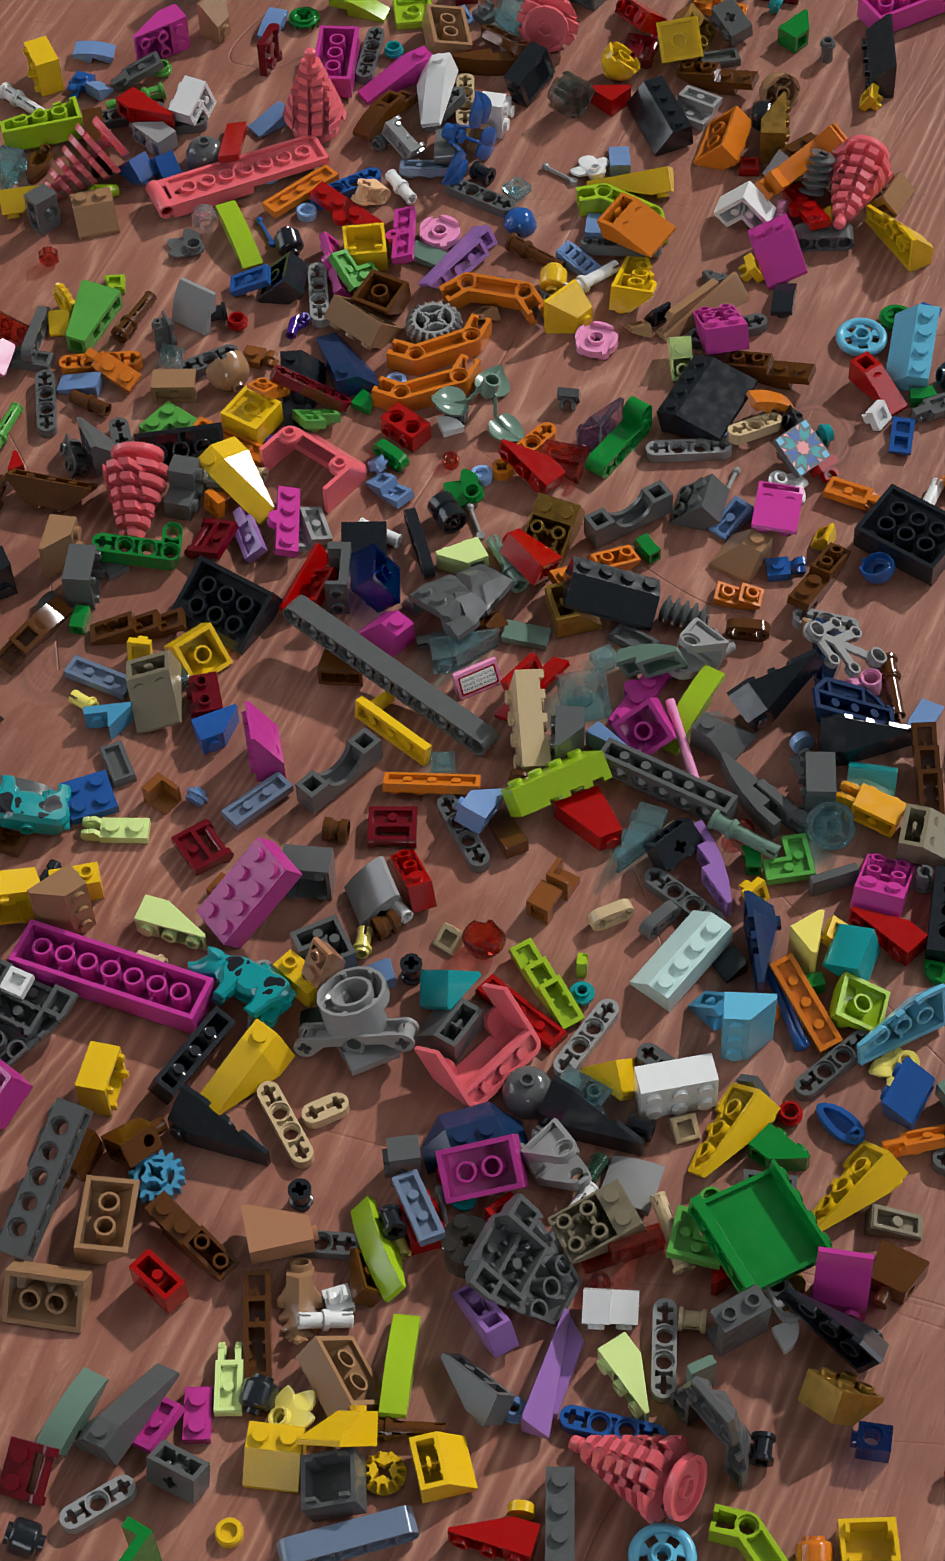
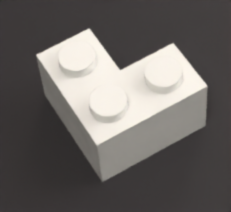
M185 75L182 82L178 84L177 92L174 99L170 101L168 110L174 114L175 120L195 126L201 113L209 119L217 101L206 81Z
M483 91L482 93L486 94L492 103L491 114L488 121L484 124L494 127L497 131V138L503 139L505 131H508L510 127V117L513 118L515 106L512 105V97L502 93Z
M748 181L722 195L713 214L726 227L742 219L752 229L772 220L777 208L769 200L767 201L751 181Z
M601 1288L583 1289L582 1323L588 1324L587 1329L604 1330L605 1325L616 1324V1329L632 1330V1325H638L639 1291Z

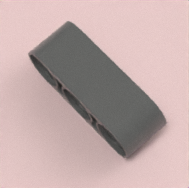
M436 129L434 164H450L456 154V148L449 144V140L442 138V129Z
M805 223L797 224L794 227L802 252L848 251L855 245L853 226L849 223H846L843 230L835 229L833 223H831L830 227L813 231Z

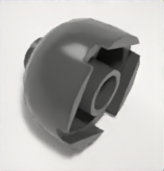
M200 136L192 140L186 150L188 169L193 170L219 162L218 154L221 142L211 136Z
M533 1066L518 1067L510 1072L505 1078L502 1088L504 1107L508 1108L519 1119L530 1120L538 1118V1110L551 1083L548 1075Z

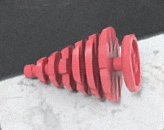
M525 0L520 8L523 11H518L516 21L522 24V27H517L523 39L529 42L533 41L547 48L549 53L564 50L563 44L570 46L574 41L575 36L573 33L577 35L579 24L576 22L578 17L569 0Z
M309 47L304 50V57L300 61L282 116H285V122L292 130L295 138L304 135L308 136V134L312 133V136H316L320 143L323 144L336 137L341 120L345 121L347 112L331 79L328 78L325 66H323L320 58L316 56V50Z
M97 116L92 119V123L100 131L101 137L95 142L77 123L75 129L91 147L86 150L70 134L68 140L82 156L77 159L64 145L62 152L73 164L68 167L58 157L55 162L64 172L59 175L52 168L49 174L55 181L52 184L47 180L44 182L50 189L55 190L58 200L63 198L59 194L62 189L68 195L75 193L68 185L71 181L80 190L86 188L77 177L80 172L91 184L99 183L86 169L89 164L104 180L110 177L95 160L98 156L104 160L115 174L121 172L104 152L108 147H114L123 157L130 154Z
M851 136L845 140L843 145L836 148L835 153H830L836 159L835 163L832 164L833 169L830 172L832 216L834 218L833 227L837 230H843L846 223L851 222L893 177V172H890L892 166L889 163L890 153L887 147L880 140L872 136Z
M135 441L116 444L111 448V459L106 461V465L102 464L103 478L106 489L109 492L108 497L113 505L114 516L117 517L115 519L116 526L121 530L119 535L145 538V531L151 525L150 519L154 518L156 513L154 510L161 502L162 493H165L167 483L169 482L167 470L169 466L163 463L164 451L153 444Z
M573 1435L568 1443L570 1451L580 1454L581 1461L587 1467L592 1468L599 1478L603 1479L611 1489L615 1490L623 1500L627 1501L636 1512H640V1515L650 1524L653 1521L658 1523L666 1517L678 1522L688 1519L696 1510L706 1486L707 1463L703 1456L690 1452V1448L687 1446L688 1440L683 1435H623L621 1439L618 1435H590L586 1440L581 1436Z

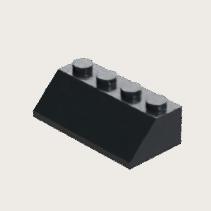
M886 14L866 29L865 38L861 39V50H865L862 55L864 77H867L865 78V90L874 83L879 86L878 94L883 98H893L897 62L892 14Z
M661 75L644 81L626 104L655 157L692 145V125L664 77Z
M572 557L563 574V607L640 629L651 630L660 599V580L585 558Z

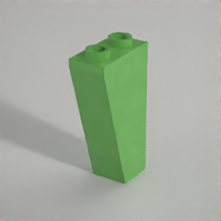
M84 279L81 281L65 335L69 351L84 354L89 347L94 348L123 306L120 290Z

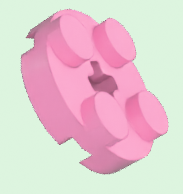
M439 215L440 218L433 219V216L426 218L420 224L421 242L445 252L459 242L461 230L455 218L448 215Z
M594 321L586 327L584 324L575 333L576 351L580 355L606 360L618 346V334L614 332V328L610 324Z

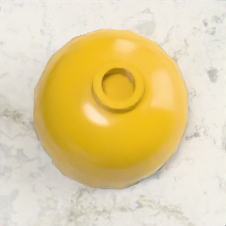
M614 41L613 44L610 42L605 47L600 60L604 70L603 74L608 79L616 81H626L632 78L639 71L641 65L637 57L633 59L630 56L632 51L617 41Z

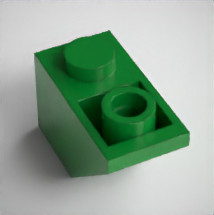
M806 9L778 27L777 43L794 54L808 45L809 18L808 10Z
M771 1123L749 1142L748 1157L765 1170L769 1169L773 1159L786 1171H806L809 1168L810 1154L802 1144H796L783 1129L776 1128Z

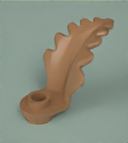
M296 1258L290 1261V1266L287 1268L286 1286L276 1300L277 1307L285 1309L278 1317L279 1322H287L282 1327L281 1332L285 1333L284 1337L289 1342H294L297 1345L307 1342L308 1338L313 1337V1333L310 1331L317 1332L318 1330H298L296 1323L297 1312H317L315 1308H320L324 1305L323 1297L313 1284L315 1268L312 1265V1261L307 1258Z

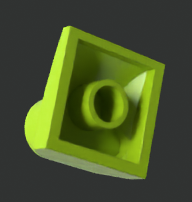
M845 971L834 988L828 1015L838 1028L849 1026L857 1030L871 1032L884 1020L891 992Z

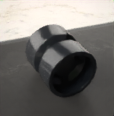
M442 491L437 493L428 502V511L444 533L453 534L458 532L466 524L467 515L451 492Z

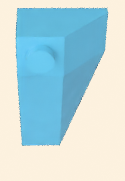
M945 984L930 987L907 998L856 1044L858 1063L864 1065L945 1026Z

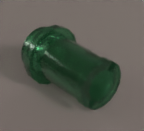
M601 1152L592 1154L590 1156L591 1161L587 1166L592 1177L591 1182L594 1184L604 1169L609 1168L610 1159Z

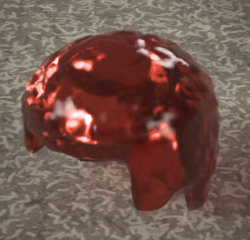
M491 919L485 923L474 920L464 929L462 942L472 956L477 959L488 960L503 950L506 935Z

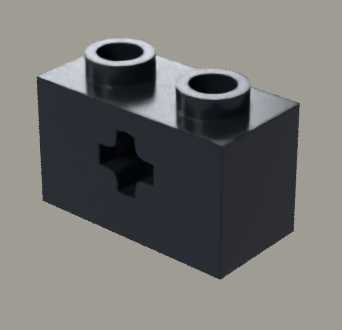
M678 817L642 845L654 867L671 871L679 866L681 860L696 854L697 845L703 843V840L691 819Z

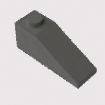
M442 1353L441 1360L465 1410L475 1417L474 1421L483 1427H490V1425L502 1426L516 1395L462 1354Z

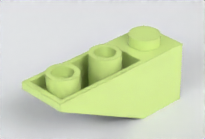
M145 894L134 917L137 932L147 937L162 938L169 943L184 944L191 949L199 948L207 951L208 946L205 933L169 900Z
M623 1332L598 1348L596 1364L603 1375H609L613 1381L612 1386L615 1392L620 1397L624 1396L626 1398L632 1415L636 1419L640 1418L643 1421L649 1422V1406L641 1352L627 1333Z

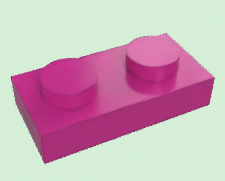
M213 1386L185 1387L183 1444H211Z
M164 1397L131 1445L150 1454L163 1439L165 1440L185 1411L183 1406Z

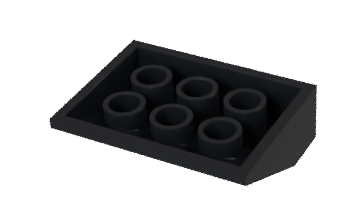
M694 355L656 411L661 431L720 442L727 432L728 426L733 423L748 400L746 392L755 389L758 384L757 380L714 357Z
M891 484L854 528L853 545L869 554L879 551L889 554L894 559L896 568L931 586L945 569V511Z
M200 555L171 610L182 607L186 615V626L194 628L201 623L211 622L222 644L243 655L274 620L283 599L275 593Z

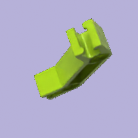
M599 183L576 187V204L579 207L580 216H587L588 213H604L615 199L624 192L640 199L665 218L661 207L610 184Z
M715 1503L708 1541L738 1548L746 1561H788L756 1514ZM719 1520L734 1525V1529L716 1527ZM743 1527H749L754 1531V1533L746 1535L743 1534L740 1531V1529Z

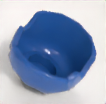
M515 207L505 215L504 228L510 234L514 232L521 234L522 237H527L534 233L537 228V222L532 211L524 207Z
M879 551L871 553L866 558H862V564L859 566V569L867 582L882 584L889 581L893 576L895 561L889 554Z

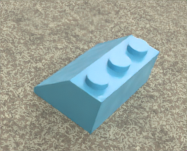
M724 992L721 1059H728L730 1061L747 1060L773 1039L777 994Z

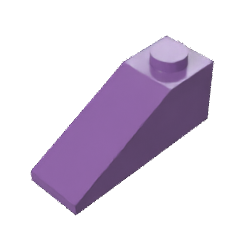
M468 1284L451 1293L483 1345L495 1358L519 1346L511 1320L496 1303L485 1300Z

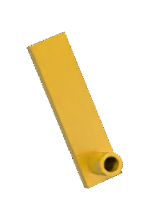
M384 691L371 701L364 696L356 699L354 717L423 767L430 762L432 745L383 711L384 708L395 701V697Z

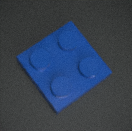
M106 770L59 783L69 785L71 788L68 808L73 826L81 824L86 816H97L100 818L120 812Z

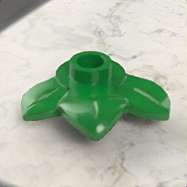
M462 469L460 481L443 483L444 490L451 492L461 507L468 503L477 504L484 498V490L478 484V476L468 469Z

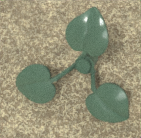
M502 365L488 368L479 373L474 380L476 390L469 398H466L465 393L461 389L454 386L443 387L431 395V400L436 408L444 414L453 417L467 414L469 411L467 403H470L478 393H481V396L485 399L493 398V417L495 419L491 420L488 424L490 435L500 442L502 439H506L514 443L519 442L524 437L523 428L514 416L508 413L498 416L497 398L505 397L510 391V384Z

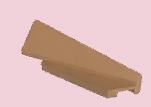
M732 272L720 284L712 278L670 308L664 316L667 319L666 324L656 330L655 335L667 343V337L682 336L691 329L696 328L692 311H696L700 307L717 308L721 304H732L737 307L749 301V294L738 274Z

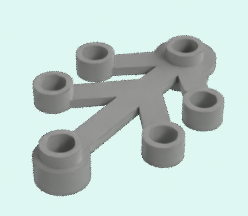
M836 617L830 618L828 622L823 624L819 621H811L803 627L805 638L812 643H816L826 656L824 658L825 665L830 669H835L839 665L841 658L846 664L844 671L851 678L856 677L861 672V667L852 659L849 653L864 659L866 664L874 669L880 668L887 661L886 653L879 647H873L870 651H867L847 642H857L862 637V631L857 626H852L848 631L836 636L827 634V632L835 634L842 628L841 621ZM829 645H832L837 654L833 653Z

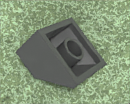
M78 417L76 420L82 448L97 478L103 476L102 464L106 465V461L111 459V448L114 446V443L104 433L83 418Z
M711 711L705 712L691 726L690 744L720 763L723 752H726L736 761L756 740L757 734L723 713Z

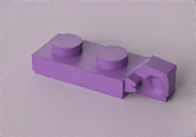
M238 507L233 511L239 526L235 536L244 559L251 564L268 550L255 518Z

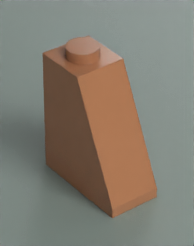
M250 1204L240 1205L252 1265L316 1251L314 1241L319 1240L316 1224L311 1225L309 1215Z

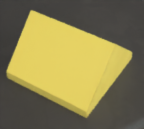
M819 909L790 926L788 954L792 953L804 973L815 972L825 910Z

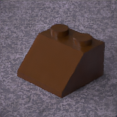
M372 269L351 297V301L387 315L401 314L411 301L409 282Z

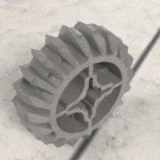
M433 300L431 303L424 301L422 306L417 304L415 309H411L405 324L407 337L413 344L463 328V321L456 307H451L450 303L443 304L442 301L435 303Z

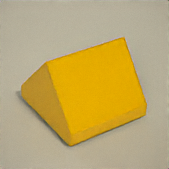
M830 523L817 529L810 547L823 551L830 542L834 543L837 537L835 524Z

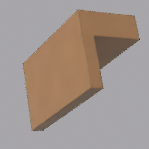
M900 171L893 174L891 181L885 185L869 204L874 207L885 204L895 217L899 214L915 189Z
M153 369L151 380L153 403H166L167 401L172 403H196V369Z

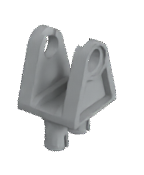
M696 617L682 631L677 642L678 646H682L680 651L689 662L688 666L668 673L674 678L686 680L694 679L704 664L719 670L724 656L735 652V643L731 642L730 639H725L718 633L717 629H714L713 626L709 627Z
M554 1118L544 1128L536 1126L535 1128L540 1132L533 1129L531 1140L526 1145L520 1143L522 1148L520 1152L524 1163H526L537 1185L576 1191L584 1189L591 1182L592 1177L588 1167L577 1155L579 1154V1148L575 1140L558 1119ZM579 1173L584 1174L580 1180L571 1179Z

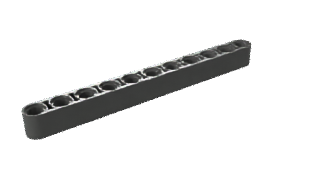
M299 595L283 609L282 613L287 622L474 754L483 756L499 740V735L492 726L309 598Z

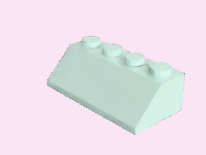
M693 910L633 977L630 985L670 1012L732 942V926L712 912Z

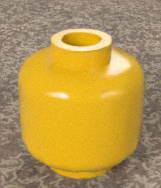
M551 262L541 268L539 286L544 292L552 295L567 282V271L561 264Z

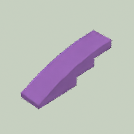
M699 820L694 825L703 840V843L697 845V861L702 866L701 882L725 916L728 917L731 915L732 898L724 861L712 835L703 821Z

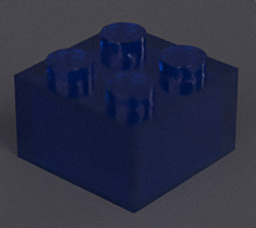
M374 543L351 553L350 588L352 592L357 594L377 613L399 604L400 567Z

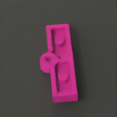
M414 205L395 209L394 229L389 230L385 234L387 243L392 246L391 259L394 265L407 264L414 261L417 214Z
M324 231L319 235L320 248L324 253L321 261L329 271L328 277L332 281V291L335 295L351 298L353 292L349 293L328 260L331 253L340 251L338 240Z
M278 485L276 510L270 511L267 518L268 526L276 529L274 555L297 558L300 516V489Z
M667 672L647 679L642 675L639 680H628L624 684L625 698L609 717L608 725L612 726L613 722L648 698L658 697L672 679V676Z

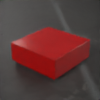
M740 157L739 176H759V157Z

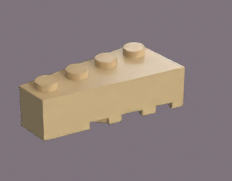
M543 669L515 670L509 689L505 690V704L509 705L510 709L507 720L508 725L512 726L513 730L510 742L511 747H515L516 752L513 757L514 768H522L529 772L537 768L542 770L548 767L547 763L551 761L549 735L544 734L547 731V713H542L544 710V699H546L545 689H540V682L544 678Z

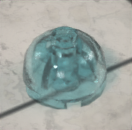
M825 801L815 805L805 819V831L808 839L815 846L823 850H837L846 847L852 841L856 832L852 811L840 802Z

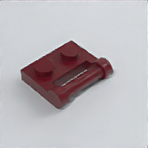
M277 23L269 24L257 43L260 76L268 77L270 72L275 69L276 62L283 59L278 36L280 27Z
M628 33L624 42V46L632 51L630 56L633 59L637 57L639 60L640 68L650 69L652 67L653 58L660 47L658 35L650 37ZM648 46L649 50L646 56L641 58L645 47Z
M205 518L201 523L202 528L192 544L186 547L184 554L189 559H196V557L201 555L205 558L220 560L239 526L236 521Z
M369 806L367 847L375 848L376 845H409V848H417L418 806ZM376 832H409V836H376Z
M208 819L202 820L171 837L172 844L195 876L220 863H227L234 857L231 849L226 848L214 832L213 825ZM200 834L205 835L208 838L213 847L216 849V853H211L206 844L200 838Z
M11 1437L0 1476V1494L45 1506L47 1497L44 1495L54 1458H58L60 1449L18 1437ZM38 1453H41L44 1456L34 1493L28 1492Z

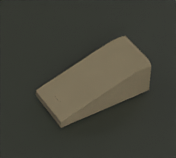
M874 1203L866 1210L865 1235L911 1241L922 1240L923 1215Z

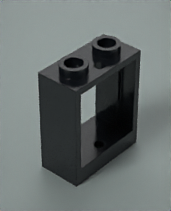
M531 41L504 75L506 88L516 105L521 104L528 108L556 72L548 49Z

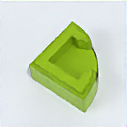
M125 274L104 275L106 286L120 290L121 294L126 293Z
M578 952L576 978H585L587 976L588 955L587 953Z

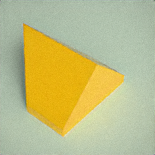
M636 1058L619 1059L582 1067L580 1071L620 1101L631 1100L634 1095V1067H636Z

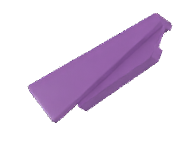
M489 225L472 227L418 284L422 287L439 290V286L462 273L471 272L490 255L488 249L498 243Z
M566 1308L563 1310L521 1417V1430L523 1432L544 1439H549L552 1419H558L584 1346V1340L575 1326L569 1310Z

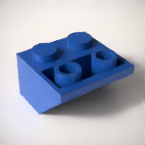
M905 1057L903 1063L898 1062L892 1073L894 1080L890 1086L886 1085L884 1087L880 1100H882L883 1117L909 1130H913L936 1086L935 1077L912 1059Z

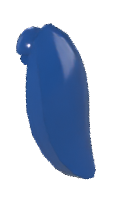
M831 1103L817 1104L816 1116L830 1136L837 1141L850 1145L859 1144L865 1139L866 1133L862 1124L851 1112Z

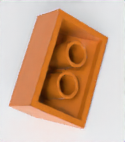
M735 106L708 122L693 163L697 166L719 170L736 166L741 160L740 156L746 146L745 142L750 134L753 121L738 106Z

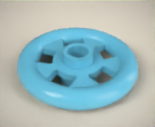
M868 318L847 320L839 326L836 332L838 346L845 353L855 357L866 351L872 356L878 354L885 348L888 340L884 327ZM854 327L855 330L850 333L848 330ZM872 338H879L878 343L872 342ZM851 339L852 344H848L845 340ZM868 346V348H865V349H860V348H859V347Z
M661 1522L645 1526L635 1534L628 1548V1561H640L639 1558L646 1555L648 1556V1561H659L657 1559L659 1554H665L668 1557L666 1561H677V1556L686 1558L685 1561H697V1551L691 1537L683 1529L670 1523ZM655 1536L658 1543L648 1548L644 1542L648 1538ZM670 1536L680 1542L676 1549L671 1544L666 1543Z

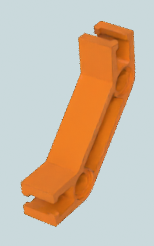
M836 123L829 125L786 161L769 171L755 185L767 201L804 175V172L809 171L806 165L813 164V162L809 161L808 158L809 156H816L811 152V149L818 148L831 153L848 138Z
M465 272L439 286L444 302L450 303V306L456 307V310L471 302L520 310L529 325L532 326L537 323V319L534 318L531 309L537 306L544 318V300L535 287L527 281Z
M472 313L463 329L417 344L394 339L392 342L393 349L389 348L386 353L387 368L417 376L455 364L461 354L467 355L469 359L476 357L482 353L492 335V319L486 317L484 325L481 329H478L479 315Z
M461 354L451 369L405 382L381 376L379 378V387L374 386L371 390L373 406L389 410L399 402L411 411L434 406L431 395L447 386L457 387L467 396L474 387L476 376L481 373V360L475 358L474 364L467 370L469 357Z

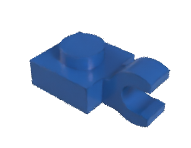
M77 71L68 82L67 90L71 91L68 98L76 96V99H78L81 92L86 93L85 82L96 81L95 75Z
M788 556L765 558L768 582L791 580V574L801 575L806 573V560L804 556L796 557L792 561H789Z

